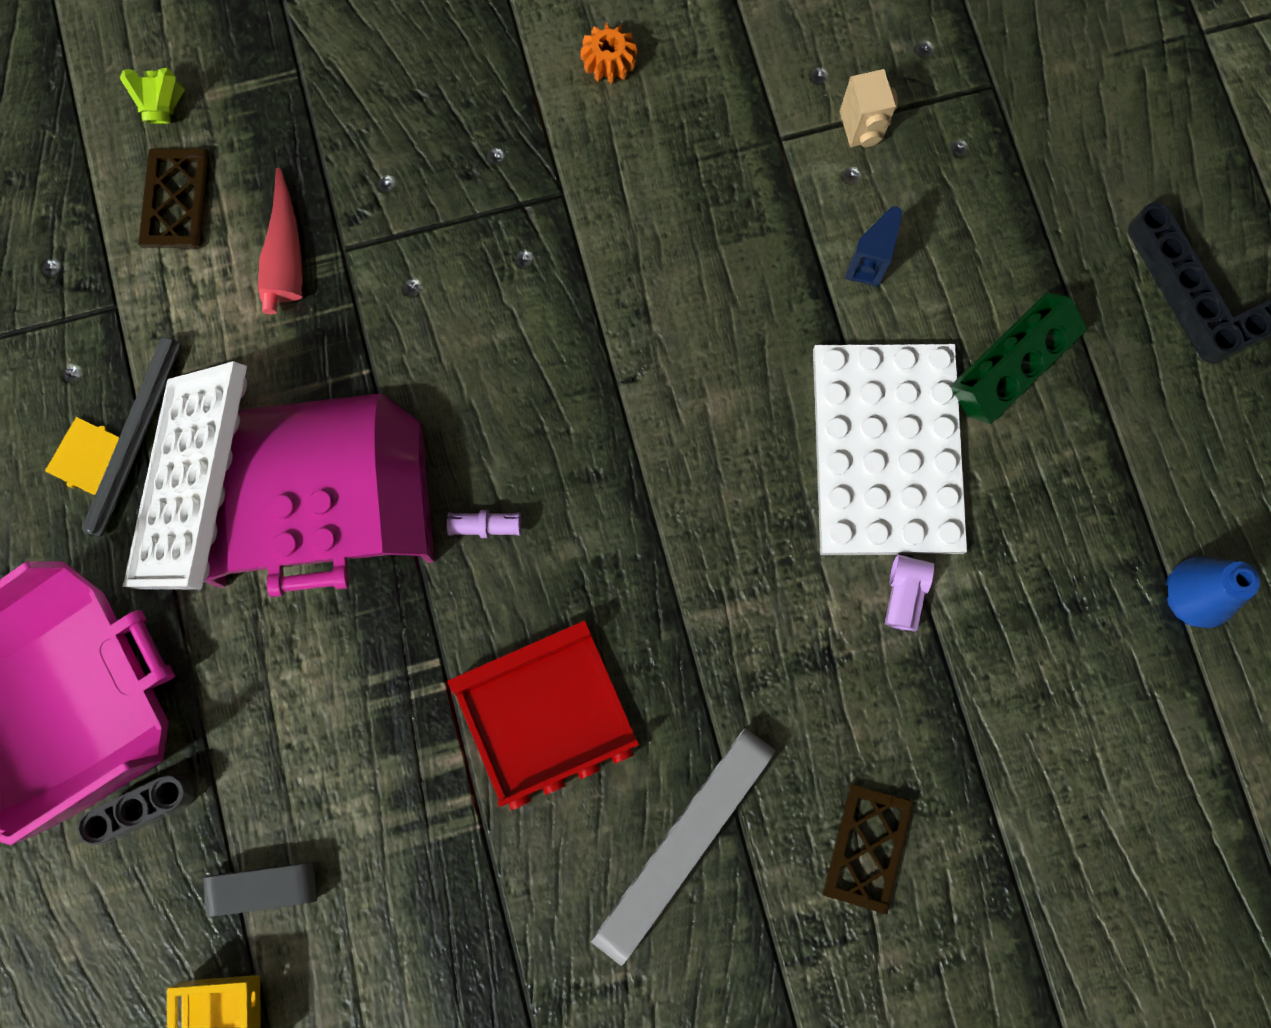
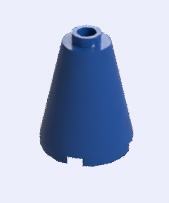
M1207 556L1191 557L1176 565L1167 577L1166 585H1168L1169 597L1166 598L1169 607L1176 617L1187 625L1202 628L1217 627L1230 620L1257 593L1260 586V578L1257 571L1245 562Z

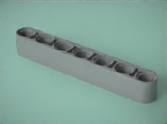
M746 727L742 730L591 940L592 944L620 966L627 961L776 751L774 748Z

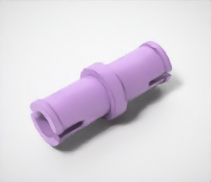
M480 510V513L449 512L447 515V533L449 536L479 535L480 538H489L490 535L521 536L522 533L521 512L490 513L489 510Z

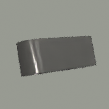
M185 776L160 777L85 813L78 822V835L82 841L91 845L117 841L188 807L195 798V785L192 780ZM172 783L176 784L179 790L178 798L174 803L170 802L167 798V790ZM137 800L143 805V814L139 819H136L132 813L133 804ZM101 817L105 818L108 826L103 836L100 835L97 829V824Z
M314 862L203 877L206 917L294 906L318 901Z

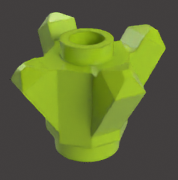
M170 68L158 69V71H144L143 77H139L135 70H123L120 80L137 105L138 113L142 114V122L170 124V115L174 114V108L185 91L183 85L179 81H175L176 76Z

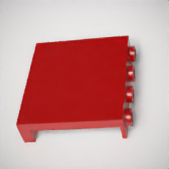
M585 621L447 681L452 694L456 696L498 797L499 801L497 804L499 807L508 804L512 811L532 802L529 794L543 789L545 795L566 786L563 779L576 773L580 780L601 771L598 766L599 763L612 758L614 764H617L634 756L632 748L639 746Z

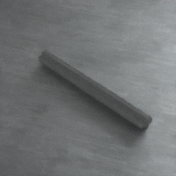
M162 337L83 523L82 530L88 534L97 537L104 535L163 393L167 379L180 352L181 344L172 338Z

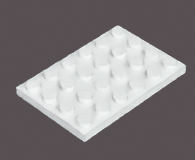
M955 344L815 345L813 348L820 555L966 553L967 542L959 404L950 388V385L957 380Z
M233 361L167 379L123 587L132 589H202V585L206 581L210 570L208 562L210 546L217 536L216 516L218 508L222 505L225 497V489L223 487L225 472L232 462V451L230 450L232 438L240 423V416L238 414L240 399L244 396L247 389V379L245 378L246 365Z

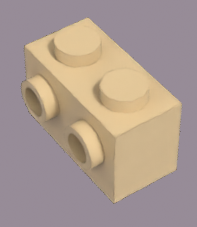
M885 69L850 77L840 108V115L850 147L859 145L870 147L876 145L883 140L888 126L891 125L892 115L898 107V97L896 90L890 88Z

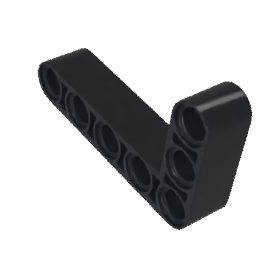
M1153 202L1146 205L1128 226L1129 236L1202 360L1212 364L1219 363L1271 338V300L1233 317L1169 208L1162 203ZM1146 221L1151 222V223L1153 224L1154 228H1152L1151 226H1149V225L1146 223ZM1163 250L1168 251L1171 257H1168ZM1180 279L1186 281L1189 288L1184 286ZM1198 308L1205 313L1206 318L1199 313ZM1246 324L1253 329L1254 333L1250 332L1247 329ZM1216 338L1223 343L1224 348L1217 344Z

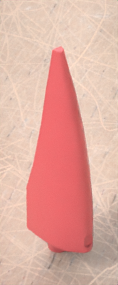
M276 168L273 210L259 259L258 291L260 301L263 302L262 312L265 314H276L277 302L296 301L302 299L303 295L302 257L297 220L290 193L280 168Z

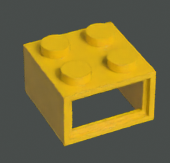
M260 975L187 980L167 988V1028H178V996H181L182 1028H261Z

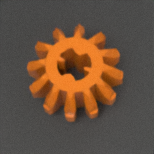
M608 22L604 25L603 30L593 26L591 35H584L583 47L580 50L581 60H583L584 69L587 74L594 73L597 82L603 77H607L610 84L614 81L615 76L625 80L627 71H633L635 68V59L638 55V49L636 44H634L632 33L623 34L621 24L615 29H611Z

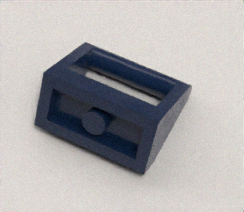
M891 207L859 239L848 264L845 279L876 287L879 286L892 261L902 218V210L899 207Z

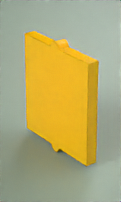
M76 417L45 472L66 481L67 486L70 488L78 487L96 495L119 437L109 433L108 429L102 425L96 427Z

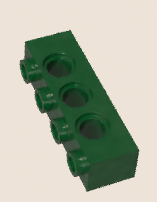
M1045 293L950 385L951 390L968 417L992 424L1003 415L1004 411L1019 396L1028 390V387L1036 379L1050 369L1052 364L1068 348L1075 344L1076 340L1087 330V327L1072 298Z

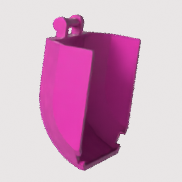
M370 394L241 409L238 411L240 423L232 438L230 448L232 451V462L225 472L223 482L225 497L222 505L218 508L216 516L217 536L210 546L208 556L210 570L205 581L206 583L218 588L226 587V575L268 569L267 590L269 596L279 597L284 596V592L330 586H335L336 590L349 588L348 560L384 555L421 556L427 563L435 562L422 424L385 394ZM333 562L334 566L333 571L284 576L283 567Z
M27 561L0 579V842L7 845L19 843L84 811L163 761L169 721L152 689L168 682L175 677V674L170 665H165L146 628L145 623L147 619L143 611L131 612L117 620L105 594L63 561ZM129 631H131L151 671L146 676L125 636Z

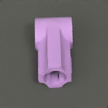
M902 555L895 557L890 574L889 584L892 586L885 625L900 630L914 632L918 630L924 596L928 593L933 580L934 563Z

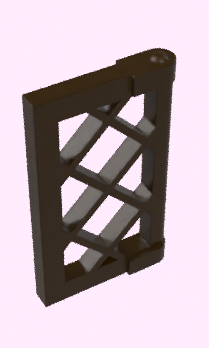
M149 149L138 242L141 248L200 249L207 167L210 153L207 149ZM160 162H172L174 165L159 177ZM189 162H197L196 176L193 178L182 169ZM180 171L189 182L173 194L164 184ZM162 187L171 197L155 210L157 189ZM194 188L193 207L188 211L179 200ZM177 203L186 213L169 226L161 215ZM158 218L167 229L161 235H152L154 221ZM191 219L190 236H178L176 231Z
M853 784L849 785L822 893L823 896L870 909L881 915H888L890 900L915 802L907 798L901 799ZM858 798L868 800L875 811L855 821L853 817ZM876 803L882 804V805H884V806L878 808V806L876 805ZM889 807L901 810L897 829L894 832L891 831L881 813ZM877 815L888 835L869 845L858 825ZM855 828L866 848L846 859L844 853L851 829ZM891 839L893 846L888 866L883 869L872 849ZM868 852L879 872L860 883L849 862ZM844 865L856 883L854 887L848 890L836 887L840 869ZM882 876L884 883L880 899L868 897L863 887ZM859 889L862 895L854 892Z

